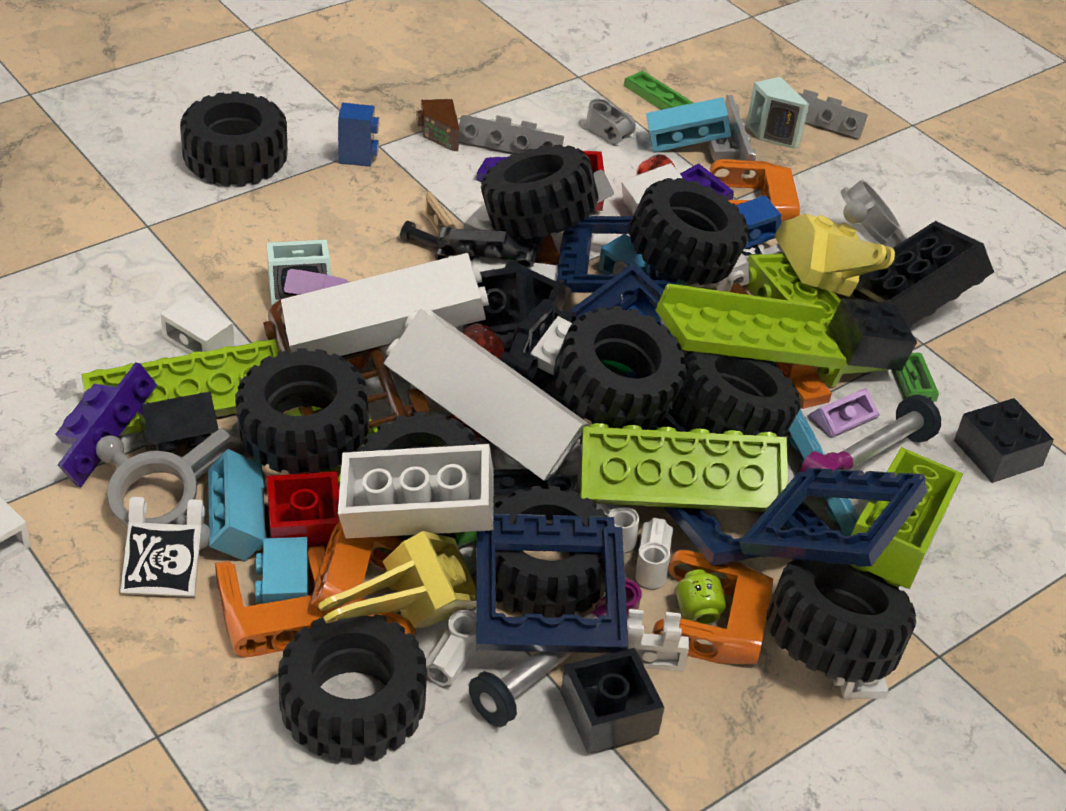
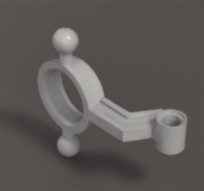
M861 179L850 189L845 187L840 191L846 203L843 214L848 222L853 224L861 223L868 233L884 246L893 248L907 239L892 211L867 182Z
M238 421L231 430L221 427L182 458L165 451H149L128 458L124 454L123 442L118 437L105 436L101 438L96 445L97 456L103 462L114 463L118 467L110 479L107 490L108 502L116 518L128 527L129 511L124 507L126 491L139 478L151 473L164 472L175 475L183 482V497L172 511L159 517L146 518L145 523L187 525L188 501L196 499L197 495L196 479L207 472L227 449L247 458L251 456L245 450L243 441H241ZM204 523L201 526L200 550L205 549L209 545L210 528Z

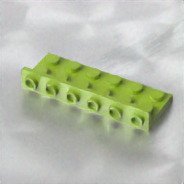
M785 254L749 255L747 259L749 283L745 285L754 296L822 305L825 313L819 324L823 326L824 332L836 343L828 326L841 301L838 296L832 291L802 283ZM845 361L842 369L818 367L817 373L829 387H836L842 374L886 371L889 369L848 365Z
M667 284L655 309L666 327L670 330L672 336L676 337L680 343L682 350L842 369L846 358L838 349V345L824 332L823 326L819 324L825 313L822 305Z
M275 339L267 341L258 340L250 344L225 346L221 349L192 352L188 355L172 358L163 357L155 361L140 363L157 384L144 404L211 391L216 417L237 413L235 395L238 392L240 381L244 376L247 377L246 373L254 365L259 366L262 359L268 356L272 358L278 356L279 349ZM134 363L116 368L96 369L88 373H82L84 393L93 384L117 387ZM138 412L120 435L142 431Z
M601 423L591 424L588 427L582 428L580 436V498L584 500L589 498L595 504L765 512L788 485L787 437H777L775 433L762 432L754 436L743 435L741 431L731 430L723 434L710 433L706 429L677 432L676 429L671 427L642 430V427L636 425H627L620 429L609 428L608 425Z

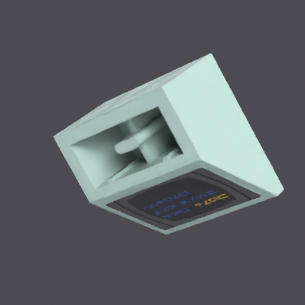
M781 77L754 82L746 127L759 140L793 149L799 148L809 104Z
M327 240L266 243L271 306L278 300L298 295L284 291L288 270L296 269L331 276Z

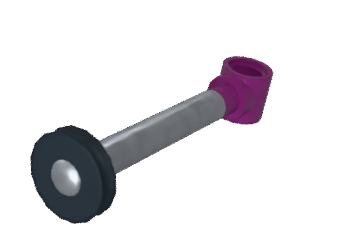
M909 396L898 404L896 421L839 453L830 452L823 455L817 451L811 452L804 460L800 472H805L808 468L832 469L833 472L836 469L850 470L905 437L919 443L926 442L940 431L941 415L939 409L933 401L925 396Z
M625 579L626 609L628 614L629 609H639L642 591L635 582ZM605 596L596 602L595 610L584 618L598 619L600 615L606 616ZM537 652L501 679L493 673L483 671L478 674V677L472 678L468 684L472 703L486 721L494 726L504 727L508 721L514 720L517 715V705L514 697L574 652Z

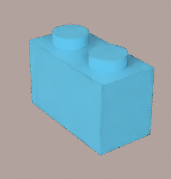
M307 537L263 538V553H256V574L263 575V581L255 582L256 603L264 604L308 596Z

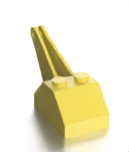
M803 214L783 221L774 235L802 283L849 297L859 283V275L888 268L893 263L895 257L893 248L862 241L856 234V229L845 222L838 224L822 215L815 217Z
M422 531L402 542L383 560L387 570L384 574L350 590L333 595L318 604L320 611H325L389 586L392 591L397 592L340 607L323 617L325 622L331 623L346 618L400 610L403 618L409 620L414 628H426L449 619L458 610H471L475 608L476 584L454 538Z

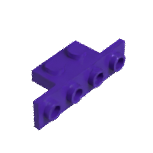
M134 363L117 387L93 384L84 393L82 400L72 413L64 419L62 426L55 433L62 443L72 445L57 465L77 487H82L101 461L96 454L98 441L105 436L119 437L141 405L144 404L156 388V382L140 363Z

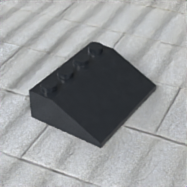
M934 221L893 247L895 257L891 266L859 275V283L852 294L857 299H863L868 302H889L895 305L910 329L913 324L924 317L934 314L938 308L949 301L957 299L960 294L972 286L982 283L986 277L994 273L984 243L938 221Z

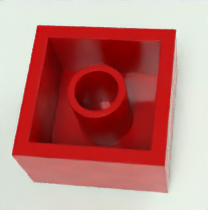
M337 471L267 476L270 538L307 537V553L309 547L323 545L326 551L330 536L340 521L338 516L339 484Z

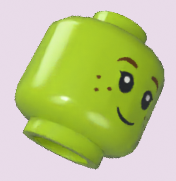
M693 570L688 572L685 578L676 586L677 600L683 618L707 625L718 621L720 614L726 608L721 581L718 577L708 574L704 570Z

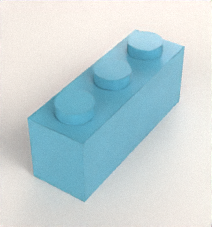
M723 97L646 113L653 152L731 137L729 117Z
M229 449L208 469L209 547L246 561L256 550H260L263 547V538H267V532L265 531L266 507L264 505L263 492L265 483L263 480L262 464Z

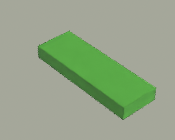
M643 70L624 80L626 88L661 110L694 103Z

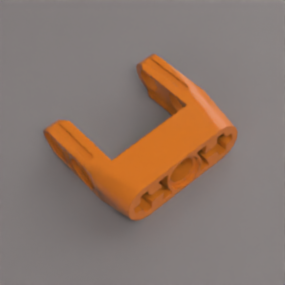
M721 159L711 164L710 172L714 176H716L715 173L720 169H727L729 171L727 176L717 177L728 187L761 189L762 196H766L780 212L781 223L800 216V204L791 168L764 161ZM747 170L756 172L752 178L746 179L742 177V174ZM729 200V202H730L731 204L734 203L735 205H739V204H741V203L750 201V200Z
M339 521L330 536L311 604L320 610L318 604L323 600L363 584L369 562L386 570L383 560L391 553L381 552L377 548H387L393 552L404 540L396 536L346 539L341 522ZM361 597V598H358V599H356V600H354V601H351V602H349V603H346V604H344V605H341V606H339V607L331 608V609H328V610H325V611H321V612H322L323 614L327 615L328 613H330V612H332V611H334V610H336V609H338V608H340V607L349 605V604L354 603V602H359V601L367 600V599ZM392 611L378 613L385 616L389 623L397 622L405 628V634L411 633L416 638V629L409 620Z
M323 545L308 548L307 555L310 564L308 576L312 592H314L326 552ZM230 560L215 563L226 630L233 649L239 656L253 657L281 652L291 640L294 641V635L302 628H311V622L325 616V614L311 604L312 595L244 607L235 565Z
M680 550L673 553L668 569L671 576L678 582L683 580L688 572L693 571L680 569L677 567L678 564H686L692 567L693 570H704L708 574L719 572L727 576L724 579L719 578L723 594L733 596L726 629L680 619L679 628H681V636L689 638L687 656L718 664H757L774 579L739 562L734 561L724 565H711L701 553L688 550ZM660 619L655 623L652 634L663 635L661 631H663L664 619ZM697 640H707L709 642H712L713 644L705 645L699 643Z

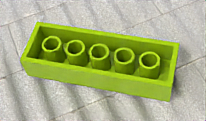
M901 447L886 472H894L896 476L898 473L924 474L928 492L872 567L851 566L860 571H869L876 574L893 586L905 587L910 590L964 473ZM869 500L856 522L851 536L857 533H867L890 501Z

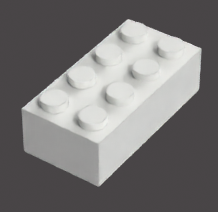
M489 444L342 453L338 516L345 538L417 535L422 531L437 534L493 530L494 470Z

